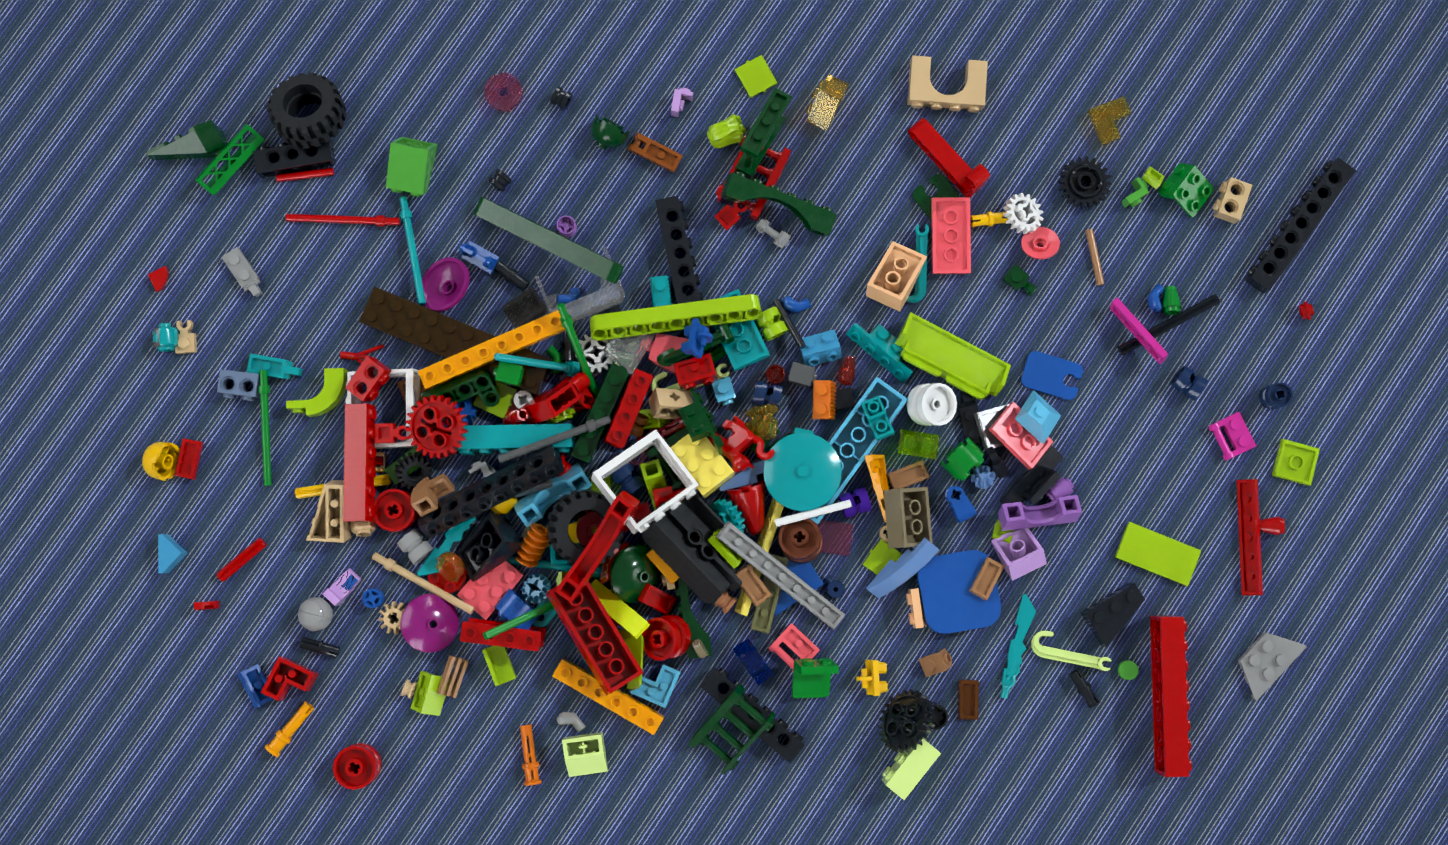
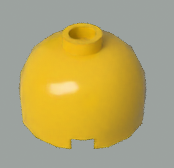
M156 442L148 446L142 457L144 471L157 480L166 481L168 478L172 479L180 452L178 446L170 442Z

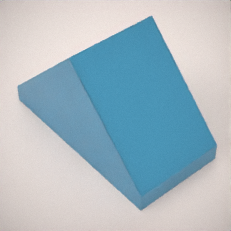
M158 534V573H170L188 553L170 535Z

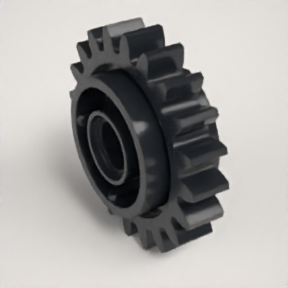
M1088 156L1083 161L1078 157L1076 163L1074 160H1070L1069 165L1063 167L1064 171L1059 173L1063 178L1059 179L1057 183L1063 185L1058 191L1065 192L1061 197H1068L1067 204L1074 201V208L1078 204H1080L1081 209H1084L1086 204L1089 209L1093 207V203L1098 206L1100 200L1104 201L1106 199L1104 194L1110 192L1106 187H1109L1112 183L1106 180L1111 175L1104 174L1108 168L1101 169L1102 162L1097 165L1095 164L1096 158H1093L1090 162ZM1081 179H1085L1088 182L1087 187L1081 184Z

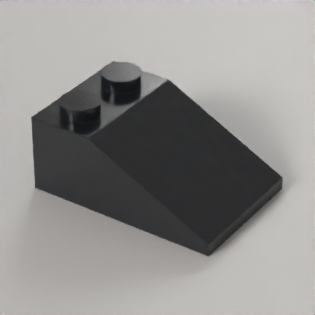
M489 513L456 554L470 579L475 582L509 559L522 545V542L506 516Z

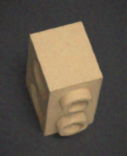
M1232 177L1225 182L1223 181L1219 188L1220 197L1216 199L1213 205V210H1215L1213 216L1233 224L1241 220L1252 184ZM1231 187L1236 189L1237 195L1231 192ZM1225 205L1231 208V213L1225 210Z

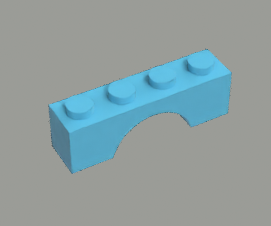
M579 463L573 465L564 475L554 477L552 479L553 487L528 494L517 501L514 508L526 527L543 518L546 510L562 496L570 495L572 491L576 490L579 492L581 489H587L592 486Z

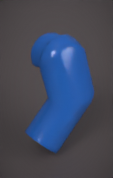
M1157 284L1147 296L1148 306L1155 313L1160 312L1163 307L1159 296L1165 288L1160 284Z

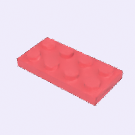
M970 197L931 198L932 274H970Z

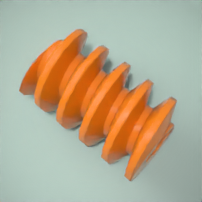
M536 523L530 525L531 530L527 531L529 536L524 537L525 542H522L521 548L517 550L520 556L515 557L520 564L529 568H534L538 565V561L541 559L549 542L548 530Z

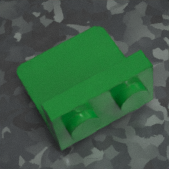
M1179 163L1163 183L1158 194L1164 198L1174 199L1189 217H1194L1214 189L1195 165Z
M830 658L794 660L792 696L794 698L828 697L831 674H838L839 666Z

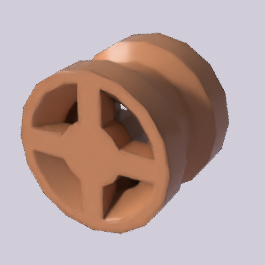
M725 590L714 605L722 608L726 614L737 601V598L731 597L729 592Z

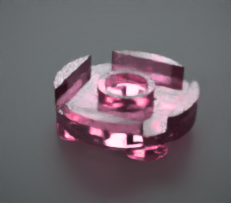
M510 73L493 75L485 84V98L489 105L498 111L510 112L518 106L522 99V87L518 79ZM507 88L508 94L500 96L499 90Z

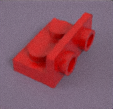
M710 353L702 355V358L699 359L695 357L673 364L680 389H685V391L690 390L692 387L696 388V385L699 384L710 385L714 383V380L718 379Z

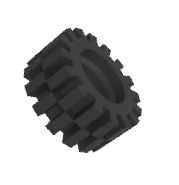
M409 452L408 457L404 454L402 456L403 460L398 459V464L395 465V473L403 487L406 486L407 489L412 487L414 489L424 478L428 477L431 480L433 471L428 459L423 454L419 455L418 452H414V455ZM410 467H421V471L417 475H407V470Z

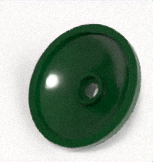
M630 545L621 550L615 557L611 565L609 578L612 591L619 599L629 603L640 602L637 599L646 583L656 587L660 571L646 556L651 551L650 548L643 545Z

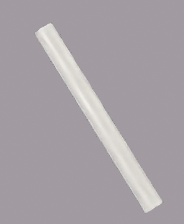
M850 500L774 519L776 527L850 508L852 505Z

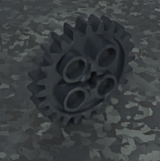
M910 689L908 692L903 690L902 695L896 693V699L890 698L891 704H885L887 710L881 711L884 717L879 718L882 724L878 725V728L882 729L879 735L882 736L881 741L885 743V746L895 752L903 753L906 751L910 753L911 748L916 750V744L923 745L922 739H928L926 733L932 732L929 726L934 725L931 719L935 717V714L931 713L934 707L931 706L932 702L927 699V696L917 690L913 691Z

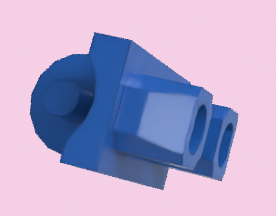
M696 318L692 319L691 325L684 328V334L689 340L681 344V351L686 355L692 354L699 359L702 358L706 343L713 341V335Z

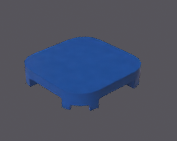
M969 550L934 556L915 574L924 615L923 621L931 631L937 634H948L984 628L993 625L999 619L1001 601L997 582L987 601L969 592L985 558L988 557L985 553L979 550Z

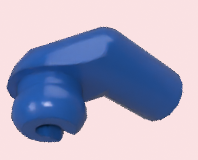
M570 288V294H557V304H572L581 297V294H579L580 289Z
M786 296L782 300L784 308L793 313H798L811 307L808 298L797 302L790 296Z

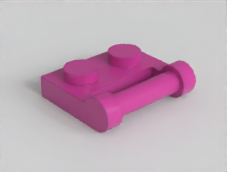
M1236 412L1208 426L1224 454L1222 456L1225 461L1256 447L1240 412ZM1221 426H1223L1234 448V450L1232 451L1230 450L1220 430Z

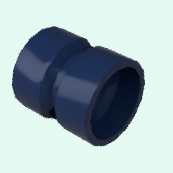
M1185 365L1175 375L1171 386L1178 391L1183 390L1184 395L1194 401L1203 392L1208 384V380L1199 374L1195 376V371Z
M757 380L752 405L762 407L765 404L769 409L778 410L783 386L776 384L768 386L767 382Z
M1283 382L1268 385L1259 394L1261 405L1267 409L1287 406L1293 398L1291 387Z
M631 462L610 476L616 485L621 486V492L626 491L630 495H633L646 485L641 476L636 475V469Z

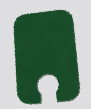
M936 174L929 179L930 183L937 188L935 196L930 197L926 195L922 185L913 191V199L930 222L931 198L959 197L947 179L941 174Z

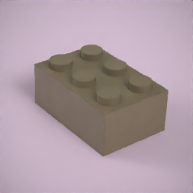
M928 487L884 490L888 548L916 547L924 538L933 544Z

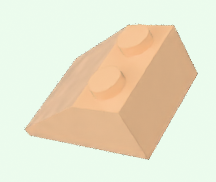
M892 241L867 284L866 297L900 312L912 291L927 256Z

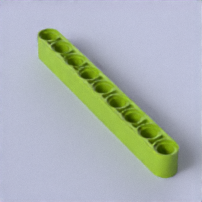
M747 294L599 314L589 319L592 339L601 341L682 330L685 326L691 325L692 319L696 318L704 326L755 320L762 315L758 296Z

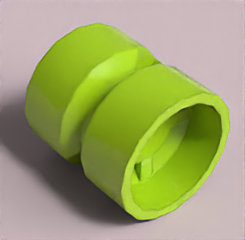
M776 306L763 311L762 315L755 319L758 326L763 328L762 334L766 342L788 331L785 322L780 320L781 315Z

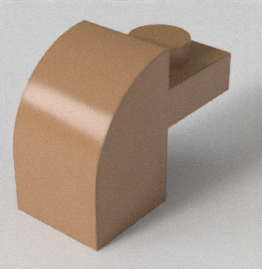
M445 473L431 480L426 477L414 487L411 493V505L422 517L438 509V499L455 491V486Z

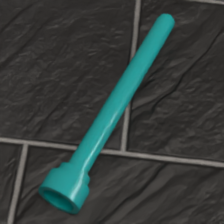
M494 354L496 361L559 370L572 377L580 371V364L576 361H568L564 364L508 354Z

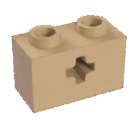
M655 388L648 400L653 418L672 420L680 418L678 409L694 403L690 391Z

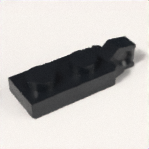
M962 392L960 393L962 403H958V413L964 439L969 437L975 444L982 443L974 414L979 412L976 400H971V396L968 393Z

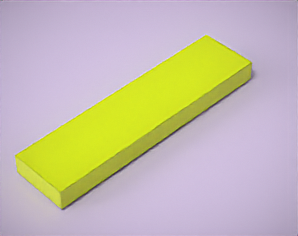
M597 579L590 584L608 615L634 638L638 639L650 626L644 618Z

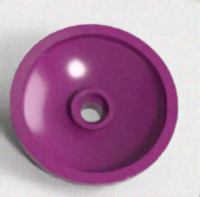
M452 257L443 258L428 268L422 278L426 300L425 306L437 312L446 311L461 301L468 289L470 280L468 268L463 262Z
M424 594L414 598L407 604L401 616L400 628L405 641L414 649L427 653L437 652L447 647L454 640L459 628V616L453 604L435 594ZM434 620L436 625L431 628L430 622Z

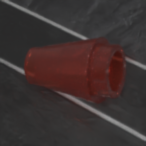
M852 356L844 357L836 376L838 383L852 385V382L855 381L856 358Z

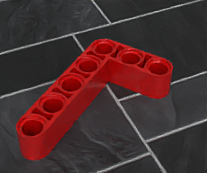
M921 118L908 130L910 137L964 196L971 198L990 178V173L982 164H978L975 168L971 169L926 119Z

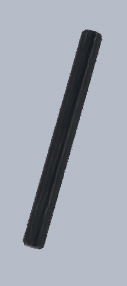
M1214 294L1147 331L1156 338L1219 304L1220 300ZM1133 338L1118 346L1117 349L1121 355H1125L1142 344L1136 338Z

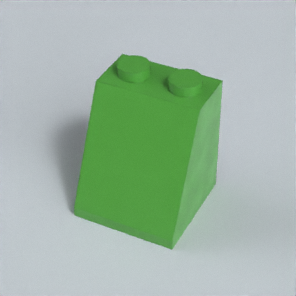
M399 137L391 142L386 188H390L392 192L396 193L410 192V195L417 197L428 192L438 144Z

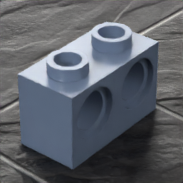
M220 369L217 392L223 394V398L235 399V396H242V400L254 401V398L260 399V393H258V386H260L259 374ZM233 380L234 386L229 390L227 384ZM252 382L253 389L250 392H247L246 386L248 383Z

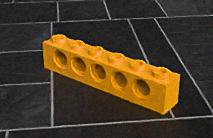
M566 658L560 661L552 677L652 735L656 733L664 718V715L619 689L606 696L592 673Z

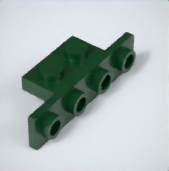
M692 387L690 388V393L694 403L678 409L680 417L692 442L710 435L718 454L721 455L723 454L721 449L724 446L720 435L716 436L715 434L717 429L713 420L710 422L708 420L710 415L707 407H702L701 405L703 400L700 393H695Z

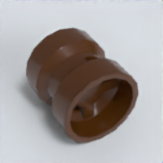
M638 412L630 434L642 437L643 427L647 425L649 418Z

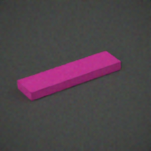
M1119 298L1114 299L1110 310L1159 364L1163 363L1168 353Z

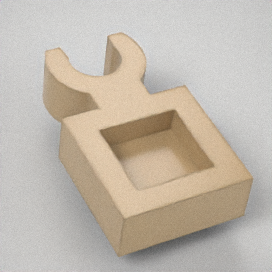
M187 320V327L183 328L182 322L177 321L176 326L180 330V334H178L179 340L178 346L175 347V353H197L196 334L190 332L193 329V322Z

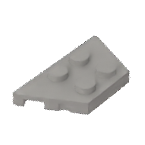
M1264 632L1238 659L1239 665L1244 671L1245 681L1250 687L1252 699L1257 701L1307 646Z

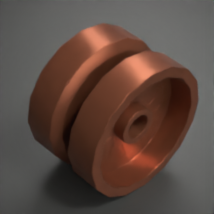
M810 518L783 525L778 535L779 544L785 556L792 562L799 564L809 563L821 553L823 547L822 535L817 524Z

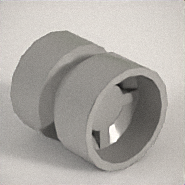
M417 528L407 533L397 543L403 552H409V560L414 565L418 564L434 550L429 542L422 541L423 535Z

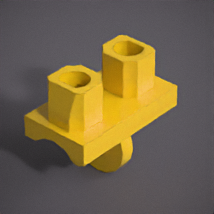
M865 660V668H861V676H856V681H862V688H866V695L880 696V693L888 691L887 682L879 681V674L887 672V664L879 662V660Z

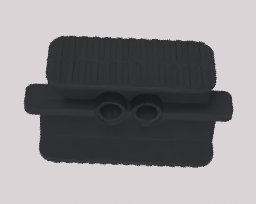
M695 494L688 500L684 498L680 502L681 505L675 510H667L665 512L666 515L658 522L655 521L643 532L642 536L647 545L664 560L706 604H711L720 598L727 588L735 591L742 585V581L736 576L735 572L746 560L743 559L734 569L710 544L708 539L717 529L721 530L725 522ZM663 502L661 505H659L656 509H658V508L661 507L663 504H665V502Z

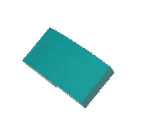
M879 396L861 403L876 441L894 434L893 427Z

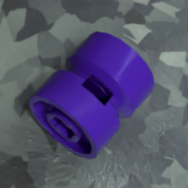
M865 487L854 490L853 494L847 492L838 496L840 502L850 500L852 505L850 508L842 509L845 518L856 516L857 512L862 514L872 511Z

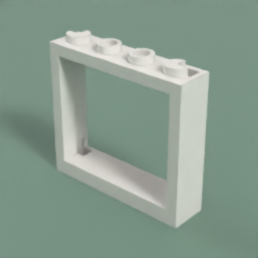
M413 368L391 369L390 378L406 377V421L411 420L407 413L414 412L411 406H418L416 401L420 400L419 370ZM378 370L373 371V375L376 377ZM356 371L347 372V382H345L346 385L349 383V381L351 380ZM347 390L346 404H360L361 400ZM406 431V437L411 434L410 431ZM411 438L406 441H397L396 443H375V449L418 447V445L411 446V443L414 441Z
M654 430L597 469L591 477L592 481L612 505L616 496L603 479L654 445L686 486V489L638 523L630 517L626 525L633 534L638 531L640 533L644 532L650 527L649 523L653 520L658 522L666 515L665 512L671 509L673 511L681 505L680 501L684 498L688 500L693 497L699 485L657 430Z

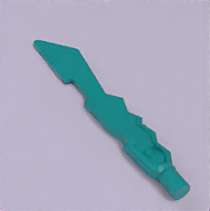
M476 516L450 528L445 533V541L439 549L434 548L417 572L418 576L439 573L453 543L462 540L463 533L470 529V525L475 522Z
M1026 594L1022 595L1014 624L1018 625L1015 639L1010 640L1007 667L1003 670L1000 697L1004 699L1008 698L1010 688L1016 684V676L1020 673V664L1023 663L1021 655L1026 650L1023 640L1036 614V610Z

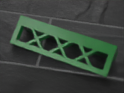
M246 123L195 181L214 196L265 139ZM249 130L252 135L243 143V135ZM233 146H240L233 156L230 157V149ZM220 160H227L223 167L217 171V163ZM214 174L207 184L202 181L206 175Z

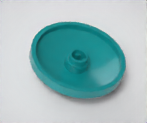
M795 433L782 438L771 448L775 453L771 459L765 460L763 475L769 493L779 504L796 511H808L821 507L834 496L840 485L842 469L836 451L826 440L810 433Z

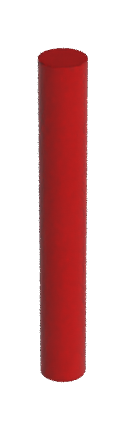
M334 168L276 174L277 182L332 176L335 173Z

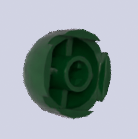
M595 115L591 124V135L597 141L596 145L605 150L607 147L617 148L621 146L630 132L628 130L623 132L621 125L605 117L603 120L598 119L600 115Z

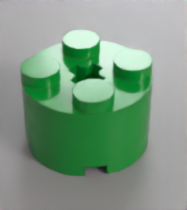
M969 437L965 438L967 441L965 444L961 441L946 456V462L942 460L940 463L956 480L964 481L970 475L969 470L973 466L977 468L984 462V453Z

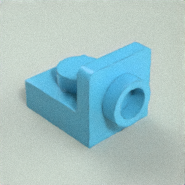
M730 376L715 380L712 383L717 404L722 403V406L732 404L733 400L736 399Z

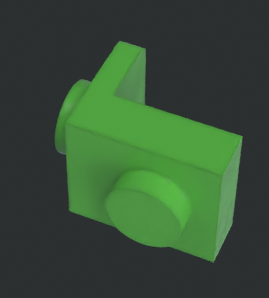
M1140 177L1131 182L1136 192L1121 201L1125 208L1129 205L1132 208L1142 202L1141 198L1149 193L1146 182L1141 180Z

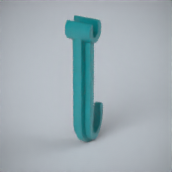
M917 224L915 228L916 252L927 256L929 227L926 224L925 232L921 233L919 231V224ZM927 259L915 282L914 295L909 296L906 300L909 303L921 301L926 294Z

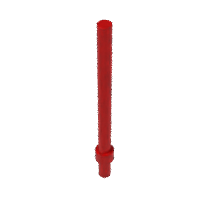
M286 214V221L373 224L377 227L400 225L401 223L400 218L385 217V215L363 217Z

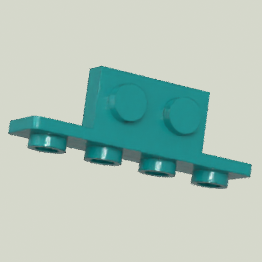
M854 323L847 331L846 335L851 340L856 342L866 353L871 355L902 383L913 373L912 370L899 360L903 348L895 344L897 338L880 324L871 334L867 333L857 323Z

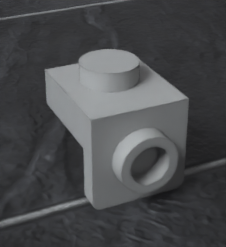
M481 460L472 464V468L468 470L472 475L482 471L484 477L497 472L494 467L489 466L488 462H482Z

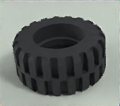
M299 73L295 77L292 75L288 77V80L280 82L279 87H275L272 91L273 96L270 95L267 111L273 126L286 143L292 144L295 147L311 148V146H321V143H328L331 141L330 138L336 137L339 133L338 130H341L344 126L343 121L346 120L345 104L337 87L330 79H326L325 76H317L315 73H309L308 75ZM312 103L321 104L319 109L310 116L303 118L293 117L296 111L304 105Z
M581 489L579 492L576 490L572 491L570 495L562 496L560 498L561 501L553 505L554 510L552 513L549 512V523L546 526L549 533L547 535L553 549L571 564L577 561L586 546H580L572 542L568 535L569 522L575 514L583 510H592L603 520L611 504L599 492ZM623 531L620 532L600 564L606 562L605 559L608 556L611 558L615 554L613 551L616 548H620L621 543L619 541L620 538H624Z

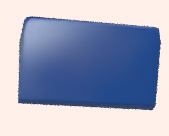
M259 664L238 674L255 709L273 700V698L260 693L267 680Z

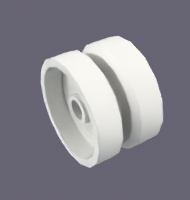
M920 384L914 387L908 395V414L919 425L941 426L951 421L956 413V396L953 390L946 384Z

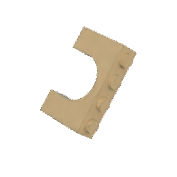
M912 55L907 105H912L913 108H923V106L931 107L933 110L949 108L951 111L966 109L972 113L982 111L985 106L988 61L968 60L964 89L954 95H944L935 90L931 84V57Z

